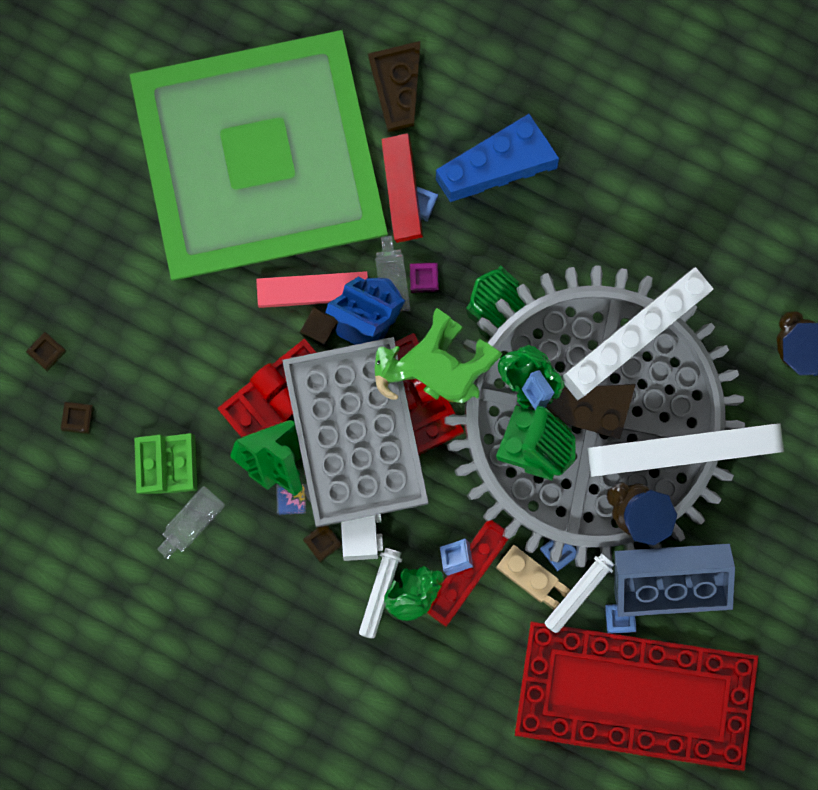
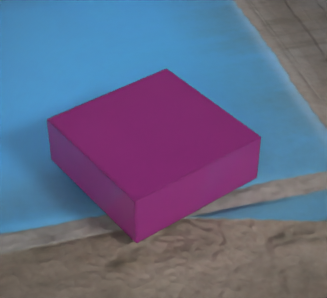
M437 263L410 264L411 293L438 292Z

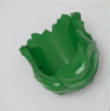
M530 345L508 352L505 356L501 357L498 363V371L503 382L509 385L512 391L518 393L517 402L524 409L532 406L522 391L532 372L540 370L554 391L548 404L553 402V398L558 399L565 385L560 374L552 367L547 355Z
M426 566L420 567L418 570L403 569L400 576L403 587L400 588L399 583L393 580L391 588L384 595L385 608L394 617L403 621H412L426 614L442 587L441 582L444 580V575L441 571H432Z

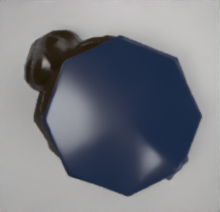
M796 311L785 313L780 318L779 327L781 331L776 338L780 358L798 375H818V323L803 319L802 314Z
M619 482L608 489L607 500L613 506L612 516L619 528L628 535H631L634 541L656 545L672 535L678 514L669 495L653 491L641 483L627 485L624 482Z

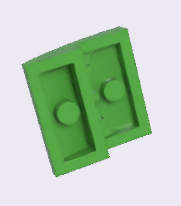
M194 434L153 435L134 438L136 493L158 494L197 490Z

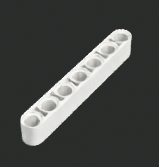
M781 423L587 449L591 477L779 453L784 452Z

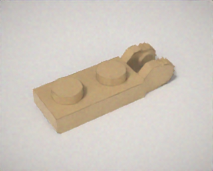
M515 545L511 547L496 567L497 570L540 603L544 602L553 610L560 603L548 596L549 592L554 588L562 596L566 597L571 591L564 584L560 583L557 577Z

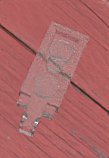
M392 235L381 237L383 252L376 253L377 258H375L378 278H388L393 282L400 292L402 299L405 300V304H403L400 312L410 311L403 254H401V249L394 250Z
M203 486L165 527L166 531L162 535L166 540L158 547V552L168 559L177 548L181 552L186 547L188 548L225 507V504Z

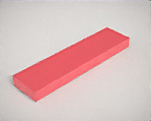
M367 271L257 279L258 308L327 304L342 295L345 284L358 276L367 279Z

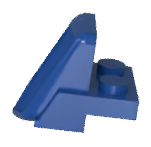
M358 276L345 284L342 295L328 303L326 313L335 317L338 321L337 335L358 345L384 339L390 326L395 323L403 304H405V300L402 299L400 292L390 279H363Z

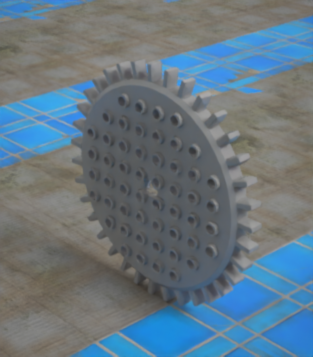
M594 266L590 273L591 286L579 287L577 272L574 267L566 269L565 273L568 289L556 291L553 279L547 273L540 277L545 296L535 300L529 288L522 284L516 289L518 296L525 305L523 308L515 313L506 301L500 299L495 305L497 310L506 318V321L499 328H496L488 319L482 317L477 322V325L491 337L487 343L498 351L511 352L523 346H534L547 355L554 369L557 362H561L564 365V371L559 373L562 376L592 352L588 348L590 340L595 341L598 347L621 328V319L631 320L654 301L647 297L652 287L653 278L650 276L644 277L636 293L625 289L628 279L627 269L621 268L615 276V286L609 287L602 286L603 272L601 266ZM696 305L613 373L619 377L617 384H613L610 381L609 375L597 385L636 384L621 438L617 439L608 436L606 439H602L599 433L581 429L580 433L576 434L572 431V426L567 425L571 428V432L576 438V459L562 475H554L553 480L543 478V481L537 484L534 482V475L526 473L524 468L497 460L496 455L515 405H521L517 402L518 393L512 391L505 382L502 389H498L494 385V381L497 378L502 379L498 371L500 358L487 372L478 376L474 384L479 388V398L472 397L469 401L465 402L464 415L452 414L444 418V424L451 426L464 425L466 439L454 440L447 447L449 451L469 449L472 462L461 465L455 470L456 476H466L476 471L482 481L481 485L472 488L467 494L469 500L480 498L488 491L496 501L492 507L486 510L483 518L486 521L495 519L502 510L513 518L510 524L505 527L503 537L510 539L522 525L532 531L525 547V551L533 553L538 548L539 541L543 536L553 541V547L550 551V561L552 562L560 560L565 544L576 546L575 564L577 567H585L588 547H599L600 553L613 561L611 554L612 546L623 545L624 550H636L634 546L636 541L633 540L632 536L625 533L621 528H614L611 525L613 506L608 503L607 491L619 482H624L627 485L641 483L653 491L669 495L678 514L677 519L685 513L697 525H701L705 521L702 514L692 505L699 496H702L709 503L719 504L721 498L718 494L706 487L710 478L713 475L721 481H732L734 476L728 470L716 466L718 461L656 468L658 471L656 478H652L649 475L650 469L591 477L587 449L628 443L627 436L629 434L634 435L636 442L745 428L744 422L725 420V406H737L744 402V396L731 395L724 397L721 386L722 382L732 381L739 376L738 371L726 370L718 374L713 363L714 359L723 357L729 351L727 345L715 347L712 351L707 352L701 340L710 335L715 326L709 323L701 326L694 333L686 324V321L694 315L697 309ZM567 307L574 309L575 315L573 317L566 315L565 310ZM594 313L601 314L602 321L600 323H596L593 320ZM534 329H539L542 332L541 339L533 337ZM562 335L569 337L568 345L561 343L560 337ZM466 339L462 346L468 352L476 354V342ZM645 351L651 354L649 362L644 361L642 358ZM672 357L678 359L679 364L677 367L670 365ZM639 379H643L646 382L645 389L638 388L637 382ZM666 385L673 387L672 395L665 393L664 388ZM694 390L700 392L701 397L698 401L692 398ZM491 406H495L499 410L496 417L489 414ZM529 406L527 408L535 411L534 407ZM635 406L641 410L639 417H635L632 414V409ZM662 412L668 415L666 423L661 422L659 419V415ZM689 418H693L695 420L696 424L694 428H689L687 426V420ZM486 434H490L493 437V442L490 445L486 444L483 440ZM509 467H512L516 472L513 478L506 476V470ZM678 473H682L685 476V481L682 484L676 480ZM565 478L571 483L568 489H564L561 486V481ZM591 484H595L598 487V492L595 495L589 492ZM530 501H535L538 505L537 510L534 512L528 508ZM559 506L565 509L563 517L556 515V509ZM586 512H590L593 516L592 521L589 523L583 519ZM675 523L671 537L677 542H681L685 539V536ZM660 542L656 545L648 544L649 549L662 548Z

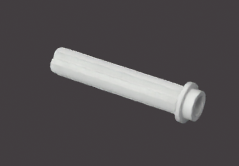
M385 548L384 553H380L382 560L359 631L360 635L371 639L376 636L385 607L384 595L391 588L398 562H402L400 558L401 552Z
M601 554L599 557H594L596 561L547 618L545 625L551 631L558 633L607 573L613 572L612 567L615 564L605 555Z

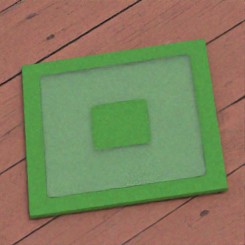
M342 30L130 74L171 281L388 236Z

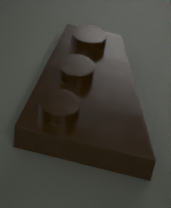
M421 41L368 53L387 132L414 126Z
M636 384L599 385L579 400L573 396L567 387H564L558 399L553 398V402L547 404L545 408L567 425L620 439Z

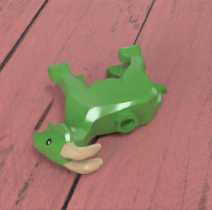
M436 308L433 315V325L425 338L399 361L396 359L400 349L399 346L393 349L381 346L377 349L375 361L376 386L382 395L391 400H397L398 395L390 391L388 384L417 379L426 385L423 390L436 400L442 396L449 402L465 403L472 397L479 398L480 391L478 386L474 384V381L480 374L487 372L501 357L502 353L487 342L485 343L479 339L476 343L474 358L466 363H461L447 353L463 327Z

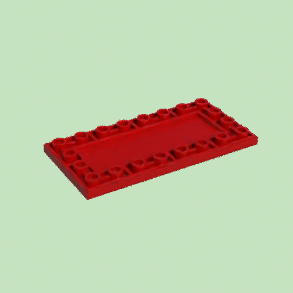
M531 622L514 736L744 771L758 656L564 626L558 633H555L544 623Z

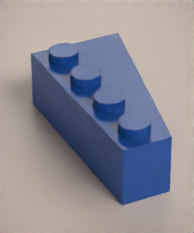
M530 114L436 169V181L449 201L452 202L484 192L485 189L509 184V182L523 177L525 179L535 176L539 172L557 169L559 157Z

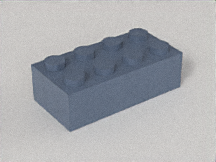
M730 544L615 551L614 594L618 617L733 610L735 565Z

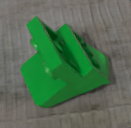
M501 265L498 269L478 277L473 287L470 303L466 307L468 318L477 324L479 319L483 317L488 319L496 328H499L506 321V318L497 310L496 302L503 299L515 313L525 306L518 296L516 289L520 286L519 281ZM478 326L479 333L489 339L490 336Z
M515 405L496 458L499 461L524 468L526 473L553 480L554 475H562L575 462L576 438L571 432V428L555 417L547 408L537 406L534 411Z
M285 421L235 441L230 458L244 470L248 471L249 477L267 490L277 483L294 496L303 490L299 478L301 474L295 465L302 458L295 421Z

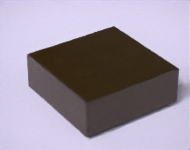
M313 308L300 330V334L325 347L338 321Z
M44 332L26 353L48 372L66 353V350Z
M65 402L61 430L90 434L93 405Z
M328 525L318 527L303 539L320 563L342 547V543Z

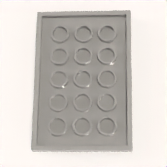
M394 337L282 360L316 527L428 504L403 381L388 384L390 391L398 395L397 400L385 397L376 386V351L381 346L387 349L395 348Z

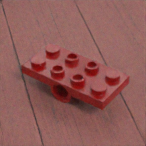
M414 333L395 342V346L400 347L397 353L398 360L419 344ZM417 379L403 381L418 455L464 433L461 424L455 426L444 424L445 417L455 414L448 400L442 396L437 400L423 390L426 385Z
M304 338L273 364L269 363L258 370L246 386L217 408L218 411L240 437L285 421H293L294 416L282 360L317 352Z

